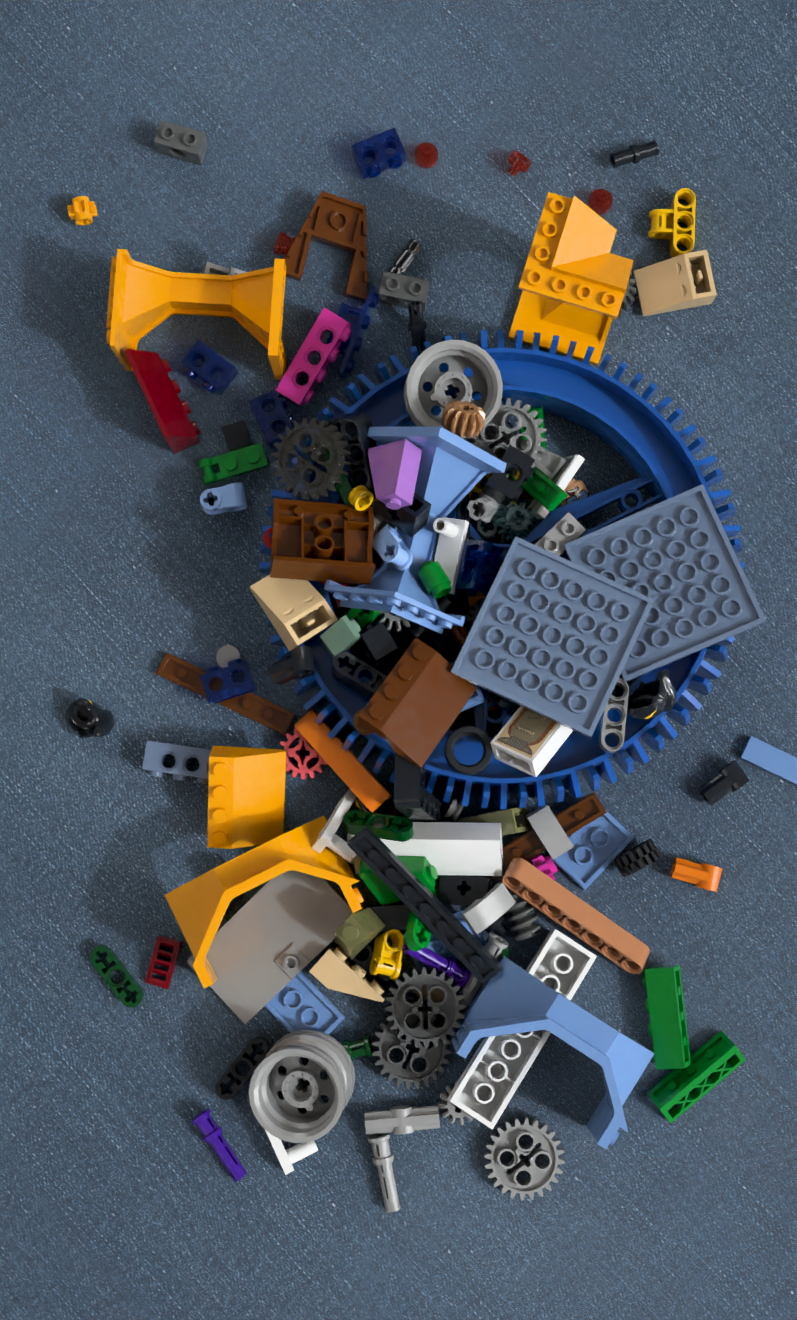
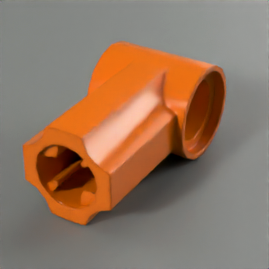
M675 857L670 878L717 892L722 868L705 863L698 864Z

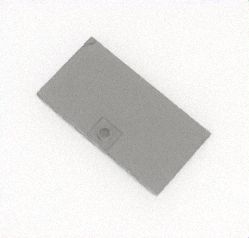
M290 870L271 879L216 932L206 954L217 977L215 983L210 987L239 1019L246 1024L335 939L334 932L353 914L349 904L326 879ZM191 956L187 963L194 969L193 963L195 958Z

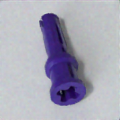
M406 942L403 946L405 954L416 958L432 968L434 966L438 974L445 970L444 978L453 976L454 983L459 984L460 987L465 986L471 977V971L466 966L457 964L452 957L444 958L427 947L414 952L408 948Z
M208 1108L195 1116L191 1123L197 1126L203 1135L202 1140L206 1144H210L233 1181L236 1182L244 1177L247 1171L225 1141L221 1126L216 1125Z

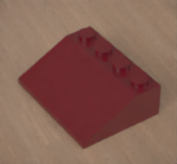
M133 349L125 350L124 352L161 432L173 453L176 454L200 443L197 435L201 434L196 422H190L188 414L191 411L186 400L181 401L178 396L181 389L176 379L171 381L168 375L172 370L166 358L161 360L156 352Z

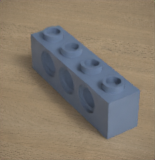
M147 741L142 769L148 770L149 776L162 777L163 773L172 774V779L186 781L188 776L196 778V783L209 784V755L211 750ZM168 755H173L176 759L175 765L171 768H167L164 765V759ZM193 758H197L200 766L198 770L191 772L188 769V762Z

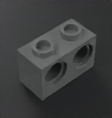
M384 271L379 291V303L408 309L407 304L414 301V309L416 310V301H422L423 312H425L430 281Z

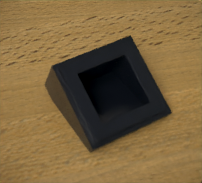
M244 420L222 427L229 452L252 445Z

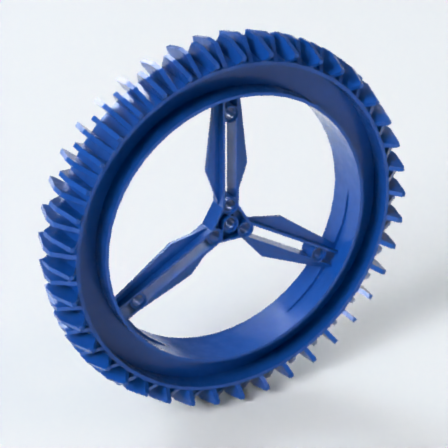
M487 330L478 331V346L492 357L500 371L503 383L502 400L505 405L507 398L513 400V406L517 400H521L522 407L526 404H530L531 407L543 406L544 412L552 413L578 424L610 445L639 477L554 509L524 539L525 541L532 544L538 542L568 512L577 521H580L617 501L618 508L622 513L584 532L582 536L701 484L704 485L714 509L715 506L732 495L730 489L710 492L709 487L721 482L725 477L720 468L703 477L702 473L710 468L717 459L714 455L698 461L694 459L693 456L703 450L707 443L701 436L689 446L685 445L684 442L697 428L692 424L679 432L673 429L685 415L680 407L665 420L662 414L670 405L672 399L667 396L655 407L648 403L656 393L657 385L652 382L643 395L640 396L635 390L643 378L642 374L638 373L628 386L620 382L628 366L626 363L621 362L614 376L611 377L604 373L611 359L610 355H605L598 369L588 365L594 347L588 346L581 363L572 359L577 343L571 340L566 357L555 354L560 336L553 335L549 352L547 353L539 351L540 333L534 332L531 349H522L524 330H516L513 348L504 347L503 330H497L495 348H487ZM466 332L460 333L459 340L468 342ZM451 335L442 337L441 342L452 340ZM430 341L423 342V350L432 346ZM416 346L406 349L410 368L419 356ZM395 354L389 356L393 377H390L383 362L374 365L373 372L379 385L375 386L361 373L357 376L363 397L353 382L347 384L343 388V392L352 406L349 408L335 397H332L329 400L335 416L348 413H365L371 418L373 427H416L411 421L404 403V384L410 368L405 369ZM442 363L439 365L441 372L448 371L447 364ZM465 368L464 375L471 377L473 375L472 369ZM429 382L424 383L423 390L426 392L431 391L432 384ZM448 386V390L445 392L446 396L450 395L452 399H455L454 395L458 393L457 390H452L451 386ZM475 391L472 394V398L475 401H479L481 394ZM433 406L431 413L434 416L441 413L440 407ZM324 408L317 413V419L321 423L334 417L328 408ZM308 424L305 432L309 439L306 437L298 439L295 447L296 450L309 459V462L287 456L285 462L291 470L285 469L278 476L279 482L293 489L295 493L272 490L271 497L273 500L275 498L342 504L317 444L325 440L321 437L319 429ZM332 442L353 490L343 442ZM643 488H646L651 496V499L643 502V496L639 492ZM626 497L634 498L636 506H627L624 499ZM728 503L715 509L720 521L733 517L737 513L733 503ZM273 504L267 509L266 514L269 518H273ZM456 507L447 515V518L456 519ZM470 524V539L474 543L471 547V564L475 566L489 593L498 574L494 565L497 562L504 561L512 544L486 543ZM722 525L728 539L741 532L740 525ZM263 526V534L272 526ZM740 539L729 540L735 554L743 550ZM263 542L261 544L262 554L270 555L271 550ZM477 549L485 550L487 558L483 560L477 559L474 556V551ZM567 552L561 556L564 559L570 560ZM270 561L259 563V569L262 573L270 575ZM739 562L742 569H744V562ZM308 580L324 597L333 611L330 592L324 590L325 586L320 582ZM267 617V618H266V624H267V626H268V627H274V626L272 625L271 621L269 620V618ZM329 626L299 645L309 646L313 649L315 674L300 680L293 690L299 696L318 686L320 691L303 705L304 708L309 712L311 709H318L328 701L330 705L319 713L315 721L320 726L338 713L342 719L328 736L333 739L335 736H341L349 726L353 728L354 731L348 736L342 749L347 752L363 737L368 743L357 760L363 764L375 748L381 750L382 754L373 768V772L379 774L389 757L395 759L396 753L386 740L371 730H363L356 727L358 716L370 700L333 678L331 672L333 658L320 641V635L331 627ZM279 634L270 637L273 646H286ZM735 637L727 638L633 679L628 685L629 695L639 686L641 681L644 683L655 681L659 671L668 669L669 678L675 686L677 699L670 711L662 712L651 719L638 720L627 714L624 743L615 753H606L599 745L600 717L591 738L573 730L537 777L495 759L494 754H492L489 764L482 771L474 775H463L455 772L445 759L444 748L448 737L453 733V730L448 729L425 762V773L431 775L426 790L432 794L436 779H446L447 783L443 802L449 803L454 782L462 783L464 785L461 806L468 807L472 785L481 786L480 808H487L490 798V787H498L497 802L499 809H506L507 787L515 786L518 808H526V785H532V795L537 807L545 806L543 783L549 782L555 802L564 801L562 778H565L567 789L574 798L581 797L582 793L577 776L580 772H582L591 791L600 789V777L594 766H597L600 776L609 784L617 781L609 759L613 758L623 772L629 774L634 771L632 759L640 764H645L649 761L639 739H642L657 753L664 748L662 737L673 740L678 736L677 732L665 718V715L682 726L689 723L690 715L688 710L696 712L702 707V704L686 689L689 688L705 696L711 692L712 687L708 679H718L721 672L703 660V658L723 663L728 657L727 649L723 645L732 644ZM283 647L277 654L278 660L290 656V651L287 647ZM367 677L359 678L362 683L370 682V679ZM479 686L485 701L474 706L475 726L486 733L487 723L496 725L501 722L502 729L512 716L507 714L508 711L499 708L501 717L496 720L491 719L488 716V709L495 705H492L491 702L488 703V690ZM623 691L617 697H621L623 695ZM610 710L607 713V717L611 722L620 721L621 717L617 710ZM614 735L605 736V743L611 748L616 747L618 739ZM472 736L459 738L453 748L456 760L464 765L478 763L483 755L481 742ZM395 769L389 780L393 784L395 782Z

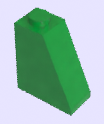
M397 856L430 891H434L437 871L425 856ZM361 860L358 875L381 905L384 906L401 901Z

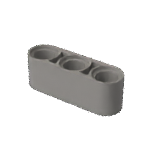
M618 678L616 685L622 688L623 695L621 697L611 695L601 717L599 745L606 753L617 752L624 743L629 686L627 682ZM617 710L621 717L620 721L611 722L607 717L608 711ZM605 736H616L618 745L612 748L607 746Z

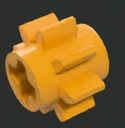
M87 196L75 197L72 199V205H67L68 215L71 221L75 220L77 225L91 224L93 222L92 217L98 216L94 201H90Z

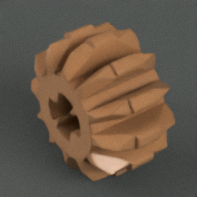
M455 400V402L450 401L442 412L441 425L444 429L460 436V438L462 436L467 438L477 437L484 427L486 414L481 407L475 406L474 403L461 402L459 400Z

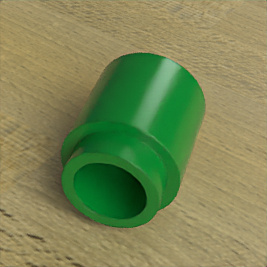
M430 560L420 566L418 577L429 595H433L434 599H439L451 591V581L439 562Z

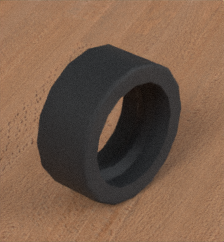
M474 726L458 728L447 739L444 748L445 759L455 772L463 775H474L482 771L491 760L493 754L490 744L491 740L480 728ZM472 736L481 742L483 755L478 763L464 765L456 760L453 748L459 738Z

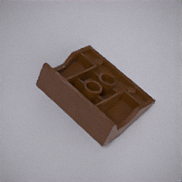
M274 498L270 577L323 582L331 580L336 583L370 585L375 570V563H372L373 507L369 506L365 510L358 511L353 505Z
M415 638L358 716L356 727L363 730H371L386 740L395 753L421 769L476 691V688L469 681L452 674L453 666L436 650Z

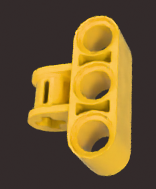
M681 188L676 192L671 209H654L649 212L651 230L648 231V236L653 239L670 240V256L672 258L685 253H691L694 248L696 197L694 192L688 188ZM683 199L687 201L688 205L683 206L678 200ZM684 222L688 228H681L677 223ZM677 245H684L687 251H680Z

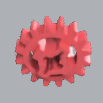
M296 728L294 729V735L287 733L288 741L280 742L284 746V750H286V772L293 770L292 777L294 778L300 773L301 779H306L307 774L311 778H315V771L323 773L324 770L321 766L328 764ZM299 739V744L291 748L292 744ZM304 749L310 751V755L305 756V760L304 756L300 755V751ZM290 757L295 758L298 762V767L292 763ZM315 758H319L316 765L309 769L311 762Z

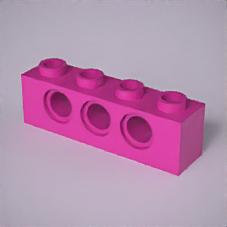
M324 307L276 391L303 407L305 403L309 404L315 395V391H313L317 383L321 384L327 375L325 369L328 364L336 360L340 352L338 347L341 342H346L352 332L350 329L352 324ZM326 332L333 333V340L329 344H324L322 340ZM319 352L321 361L316 365H312L310 361L312 354ZM302 373H307L309 381L306 385L301 386L298 378Z

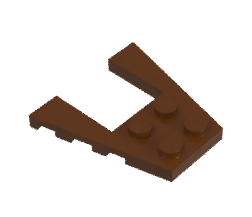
M322 191L285 257L286 277L297 281L301 280L310 240L313 238L353 252L344 296L366 303L369 298L367 294L368 271H366V206Z

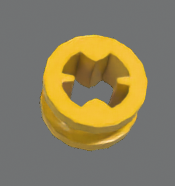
M363 485L355 487L348 496V501L358 511L367 509L374 499L373 494Z

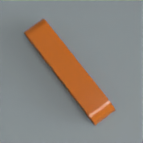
M311 709L294 727L373 813L391 796L390 793L364 764L357 760L358 758L351 750L346 752L342 749L344 742L338 736H335L333 739L328 736L332 729L326 722L319 726L315 721L318 714Z

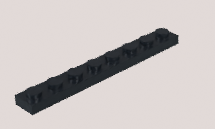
M367 825L348 840L347 845L482 984L501 971L502 965Z

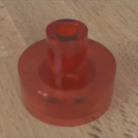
M422 143L416 148L415 161L418 166L427 169L437 163L438 150L433 144Z
M515 150L511 152L507 159L511 164L508 172L513 176H516L519 171L526 173L532 165V162L525 155Z
M597 189L590 195L589 208L599 215L605 214L610 210L613 198L609 191Z

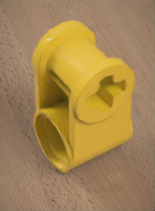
M391 929L379 934L375 938L373 956L369 968L370 974L386 975L391 980L398 978L401 971V958L404 946V936L400 931ZM387 937L391 939L392 947L387 944Z

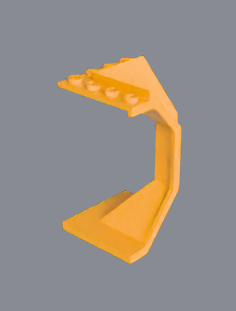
M548 192L518 289L523 291L508 339L514 341L516 330H524L522 343L531 346L534 332L540 333L539 349L549 351L553 335L560 336L556 354L566 357L572 340L577 342L572 359L583 361L588 346L594 347V351L589 364L598 366L612 320H616L634 260L610 253L617 229L576 196L571 199Z
M117 249V257L112 256L106 322L107 344H110L111 350L114 351L115 356L119 359L125 370L133 371L124 351L127 349L137 350L140 339L171 315L229 317L235 319L268 350V358L275 380H282L286 372V354L281 339L286 279L285 259H275L273 267L236 275L171 272L133 260L127 249Z
M321 816L284 833L165 894L168 904L195 958L193 967L204 989L213 985L217 980L206 954L233 898L287 871L295 870L336 882L340 886L352 913L362 909L360 903L364 902L358 888L352 889L351 887L352 884L359 880L355 879L346 859L327 846L320 854L312 849L327 823L325 816Z

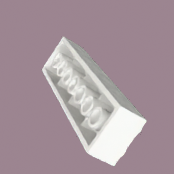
M553 929L546 936L526 971L571 1000L597 956L563 933ZM538 1030L485 1037L446 1100L493 1130L551 1032Z

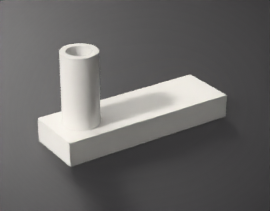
M443 517L437 518L433 523V529L440 533L434 562L440 563L451 581L450 586L452 589L448 594H454L469 522Z
M351 789L339 800L312 846V849L319 854L327 846L348 862L354 859L356 853L347 845L346 841L335 833L343 820V816L348 812L356 798Z
M265 1130L285 1175L294 1171L293 1163L318 1151L315 1141L299 1143L285 1150L281 1139Z

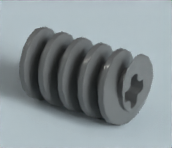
M509 891L516 903L505 912L512 913L507 922H515L510 931L519 933L513 940H525L541 934L536 932L541 928V924L533 923L538 918V914H530L535 907L527 904V901L513 891Z

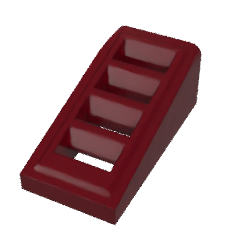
M162 935L157 936L145 983L169 989L183 944L182 941ZM162 945L174 948L173 953L162 950ZM159 954L170 957L171 961L158 959ZM156 963L169 967L168 971L155 968ZM153 973L166 976V980L153 978Z

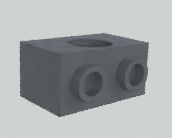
M162 120L154 139L158 154L201 166L209 145L206 133Z

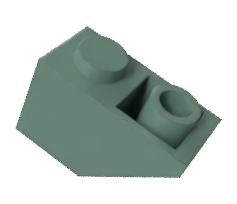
M344 615L320 635V641L334 659V656L340 652H346L359 643L361 629L353 618L349 620Z

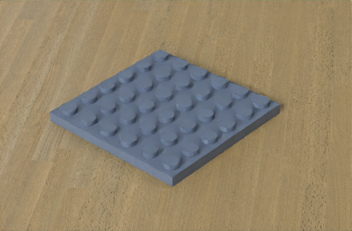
M703 484L564 544L571 562L654 599L653 605L621 672L625 682L766 622L764 614Z
M515 536L451 673L591 738L653 605L654 599Z

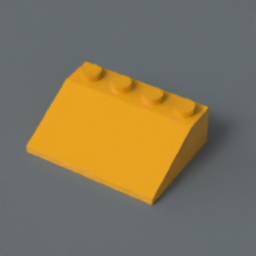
M230 746L212 747L209 755L208 848L235 849L262 845L284 834L286 750Z

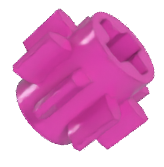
M540 853L531 858L533 866L555 880L553 874L558 869L550 855L543 857Z

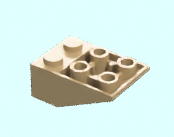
M707 250L685 253L633 272L643 317L712 304L717 295Z
M268 575L249 587L289 651L338 621L324 597L308 580L271 578Z
M330 946L309 971L328 989L379 1002L385 1000V988L375 979L371 982L365 977L367 972L356 963L352 965L347 960L348 956L339 946L336 948Z

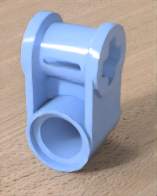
M231 483L222 487L207 489L200 496L203 511L209 515L236 512L248 507L243 483ZM210 498L214 499L213 506L209 505Z
M386 524L373 537L372 547L385 562H391L400 571L406 570L413 561L412 552L405 545L399 533L389 524Z

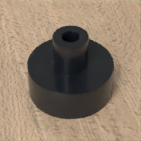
M503 914L484 930L488 934L495 930L500 936L507 931L502 924L506 919L505 915Z

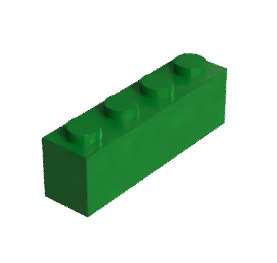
M680 965L652 966L645 969L642 977L643 986L647 988L648 998L645 1000V1007L647 1013H650L651 1023L648 1024V1033L653 1040L651 1051L655 1053L652 1057V1062L655 1063L656 1069H684L691 1065Z

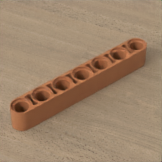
M513 858L502 878V883L508 889L625 971L632 974H640L650 953L647 945L522 858Z

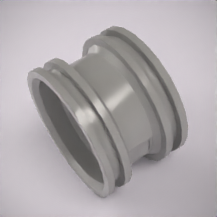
M464 340L438 342L424 350L417 357L408 372L404 384L406 411L411 421L417 427H443L441 425V416L447 403L450 401L455 402V400L467 401L483 409V412L486 414L484 424L486 426L500 406L503 391L501 374L492 357L476 344ZM442 363L447 364L448 371L441 372L439 365ZM465 368L472 369L473 375L471 377L464 375ZM426 382L432 384V390L429 392L423 390V384ZM448 386H451L452 390H457L458 393L454 395L455 399H452L450 395L446 396L445 392H447ZM478 391L481 394L479 401H475L472 398L473 392ZM433 406L440 407L441 413L434 416L431 413Z
M298 1030L279 1039L257 1066L250 1081V1105L260 1125L271 1135L292 1143L311 1142L327 1134L337 1123L354 1091L355 1070L351 1057L344 1046L335 1038L320 1031ZM301 1057L308 1058V1064L303 1065ZM284 1066L287 1073L279 1072V1067ZM325 1070L329 1077L323 1076L322 1078L320 1072ZM302 1078L304 1081L308 1080L309 1084L307 1082L303 1083ZM278 1091H282L285 1099L278 1096ZM321 1095L328 1096L329 1101L324 1103ZM298 1108H306L307 1112H301Z

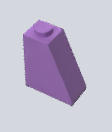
M407 439L368 449L376 498L386 504V507L394 510L412 505L422 450Z

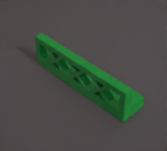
M722 1030L690 1056L691 1065L684 1069L673 1070L646 1093L670 1123L675 1121L746 1061L736 1045ZM734 1054L736 1055L734 1059H732L729 1063H726L730 1057H732ZM715 1072L714 1076L707 1079L711 1073ZM696 1088V1091L689 1095V1092ZM677 1104V1107L674 1108L670 1113H668V1110L672 1106Z

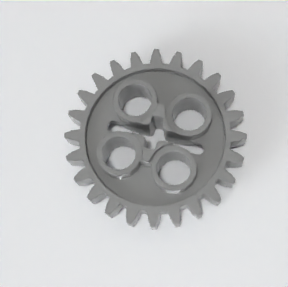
M507 398L506 405L501 399L498 411L492 420L482 428L479 436H472L471 439H475L473 445L498 458V452L501 448L507 450L509 445H512L533 459L541 460L542 458L537 453L538 451L546 450L540 446V443L547 441V438L541 437V433H544L547 429L539 428V425L544 420L535 419L538 414L536 410L529 413L530 404H526L521 408L522 401L517 400L513 406V400ZM512 415H515L518 419V424L515 428H511L508 424V419ZM493 426L497 434L491 440L487 435V431ZM523 427H526L525 432L511 437L509 442H502L493 449L489 448L491 444L505 439L506 434H514ZM522 437H526L529 442L525 450L519 447V440Z
M525 1116L523 1123H520L518 1118L515 1117L513 1125L508 1120H505L506 1128L503 1129L497 1126L498 1136L491 1133L490 1137L494 1142L485 1144L491 1150V1152L484 1153V1158L491 1160L484 1164L485 1168L492 1169L487 1174L488 1178L496 1177L493 1182L494 1187L502 1184L501 1193L504 1194L507 1190H510V1198L512 1199L516 1193H519L521 1201H523L525 1194H529L530 1199L534 1200V1192H538L543 1197L542 1189L544 1187L549 1191L552 1190L549 1184L550 1181L554 1183L559 1182L555 1173H563L558 1165L564 1164L565 1161L563 1158L558 1157V1155L563 1154L564 1150L563 1148H556L561 1141L559 1138L552 1139L555 1135L554 1130L546 1132V1123L538 1127L537 1118L533 1120L532 1124L529 1123L527 1116ZM522 1135H530L532 1140L529 1145L522 1146L519 1144L518 1141ZM537 1143H541L539 1148L530 1153ZM505 1151H509L513 1154V1159L505 1163L500 1160V1155ZM546 1154L548 1161L544 1165L536 1164L535 1158L537 1155ZM519 1155H528L529 1161L527 1163L525 1161L520 1162ZM517 1165L510 1174L507 1173L508 1169ZM520 1171L530 1173L529 1178L524 1182L516 1179Z

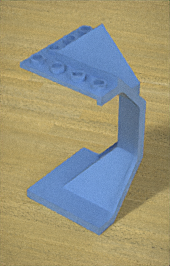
M441 426L369 427L367 437L379 442L381 445L407 439L422 450L414 492L432 504L427 525L413 537H410L392 524V527L399 533L413 555V561L406 570H397L391 562L388 563L383 560L381 566L374 571L370 585L357 584L354 587H346L334 581L326 580L324 590L333 593V598L341 600L339 607L391 612L440 634L443 633L444 628L452 629V626L463 627L465 617L441 612L436 599H434L433 595H429L418 577V572L423 563L430 560L433 561L440 534L433 529L434 521L437 518L447 517L487 473H504L507 463Z
M502 954L498 960L502 965L501 971L482 985L465 1012V1018L460 1020L461 1028H455V1036H450L456 1053L466 1059L476 1041L483 1037L538 1030L551 1032L602 1067L606 1094L586 1127L597 1140V1144L607 1149L609 1144L613 1145L617 1140L619 1128L628 1132L622 1106L655 1053L587 1012Z

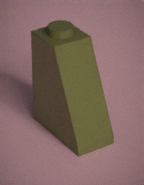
M529 806L458 819L460 823H501L502 836L533 829L526 817L530 813Z
M370 907L351 914L334 932L335 943L352 960L386 925Z

